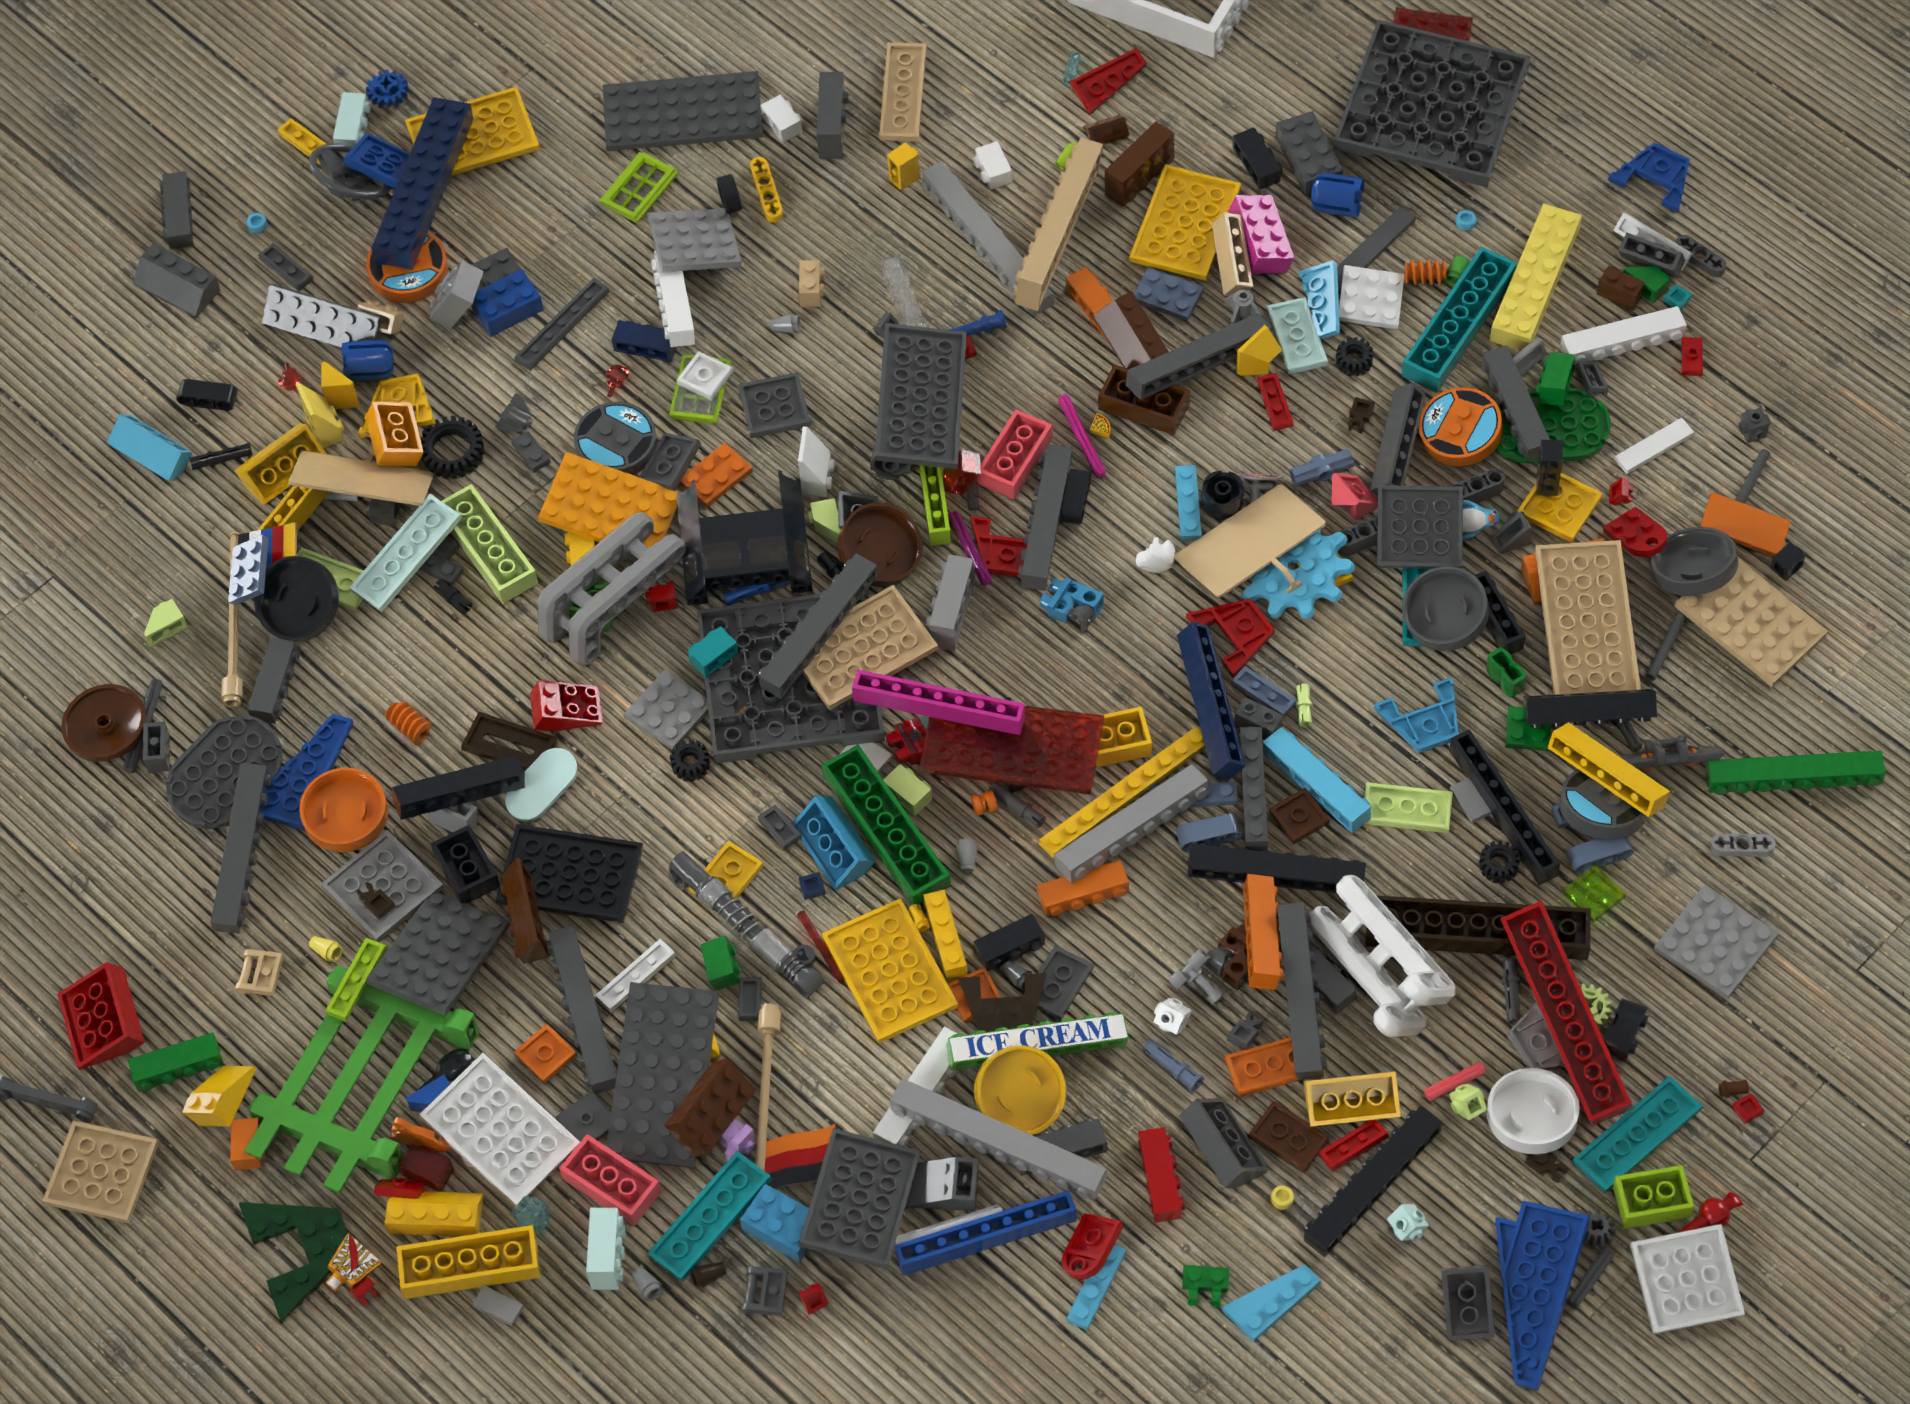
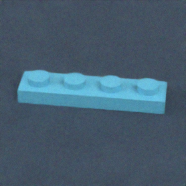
M1196 465L1175 466L1181 541L1197 540L1202 537Z
M1114 1245L1102 1269L1093 1277L1085 1280L1066 1318L1068 1323L1088 1331L1126 1255V1249Z

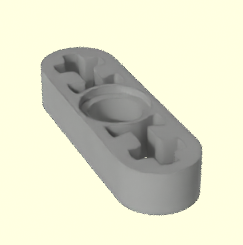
M1716 834L1713 836L1710 844V850L1716 856L1767 857L1773 853L1775 848L1774 838L1767 834ZM1739 841H1744L1749 847L1743 850L1738 848L1736 844ZM1722 842V845L1724 847L1719 848V845L1717 843ZM1763 842L1768 846L1767 849H1764L1763 845H1761Z

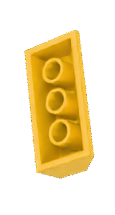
M299 423L234 471L244 486L265 505L291 486L289 478L302 451L326 454L308 425Z
M1396 1072L1303 1081L1310 1126L1401 1117Z
M424 1191L418 1199L390 1197L387 1202L385 1217L387 1231L389 1234L466 1236L479 1234L484 1194Z

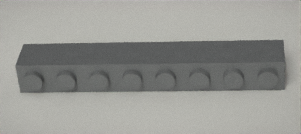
M1258 313L1129 369L1127 371L1126 386L1140 400L1236 358L1237 350L1265 325L1272 333L1273 327Z
M1048 444L1047 451L1042 452L1041 464H1044L1043 468L1039 467L1037 480L1041 481L1040 484L1035 486L1034 496H1037V500H1033L1031 512L1034 515L1029 516L1028 529L1031 530L1030 533L1026 532L1024 545H1027V549L1022 550L1021 561L1024 564L1023 566L1019 565L1017 578H1021V587L1046 591L1071 465L1072 447Z
M855 554L852 559L846 561L844 569L840 574L835 575L830 587L827 590L825 589L821 593L818 602L809 608L807 616L797 623L792 635H788L785 638L783 646L779 651L773 653L769 664L762 667L758 675L761 688L782 699L878 577L877 565L858 554Z
M240 764L210 922L213 931L239 934L241 926L244 927L246 916L243 912L244 907L248 906L249 893H247L248 886H252L253 882L251 869L252 866L256 865L257 861L255 848L260 844L259 826H263L264 813H262L263 806H267L268 794L266 789L267 786L271 785L272 775L268 772L266 765Z
M1304 902L1277 905L1295 1074L1297 1080L1324 1077L1323 1069L1328 1068L1326 1055L1322 1056L1321 1048H1325L1324 1035L1319 1034V1027H1323L1322 1015L1321 1013L1317 1014L1316 1007L1320 1006L1319 992H1315L1314 985H1318L1317 972L1312 970V964H1316L1314 950L1310 951V943H1313L1312 930H1308L1307 925L1308 922H1311L1310 909H1305Z
M574 925L548 932L550 941H546L549 954L554 953L555 959L551 960L554 972H559L561 977L557 979L560 992L564 991L566 997L562 998L565 1011L570 1010L571 1016L567 1017L570 1029H575L577 1034L573 1036L576 1049L580 1048L582 1052L581 1055H578L581 1068L586 1067L587 1074L583 1075L587 1088L591 1087L594 1094L615 1089L616 1073Z

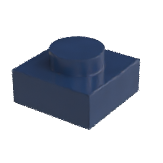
M820 872L799 877L804 900L826 895Z

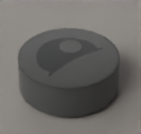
M800 945L794 950L797 953L798 960H801L802 964H805L806 967H810L815 962V951L811 946Z

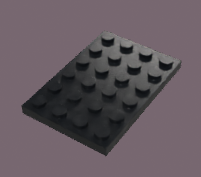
M516 824L503 874L515 859L520 858L531 874L539 910L624 923L643 851V843ZM499 885L496 902L497 904L505 905L508 904L506 896L503 897Z

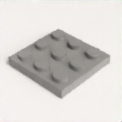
M663 670L624 713V718L672 750L673 748L676 749V745L678 743L681 744L709 713L707 698Z

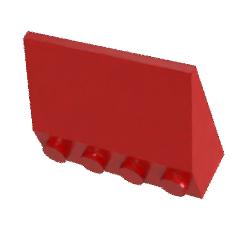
M106 962L57 994L77 1069L81 1070L128 1054L145 1043L124 968Z

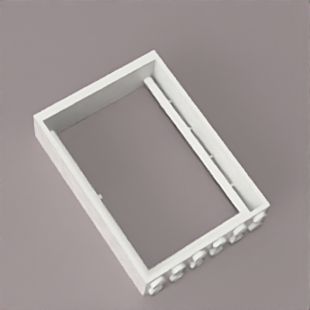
M1067 0V2L1214 58L1217 52H1221L1226 37L1229 38L1231 36L1234 24L1239 23L1241 13L1248 8L1250 0H1223L1209 24L1146 0Z

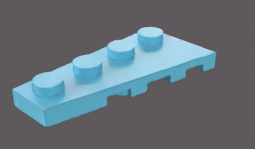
M1332 260L1298 271L1299 277L1303 282V290L1308 298V306L1313 314L1312 319L1318 336L1321 339L1340 334L1337 263Z
M1304 1264L1223 1306L1222 1311L1255 1342L1319 1286L1321 1280Z

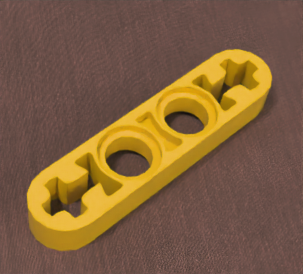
M756 157L751 160L750 168L767 221L777 223L782 219L783 212L767 160L763 157ZM758 165L762 167L761 173H759ZM767 179L769 180V183L766 185L759 184V181ZM769 194L774 196L772 200L764 199V196ZM774 206L776 214H772L771 207Z

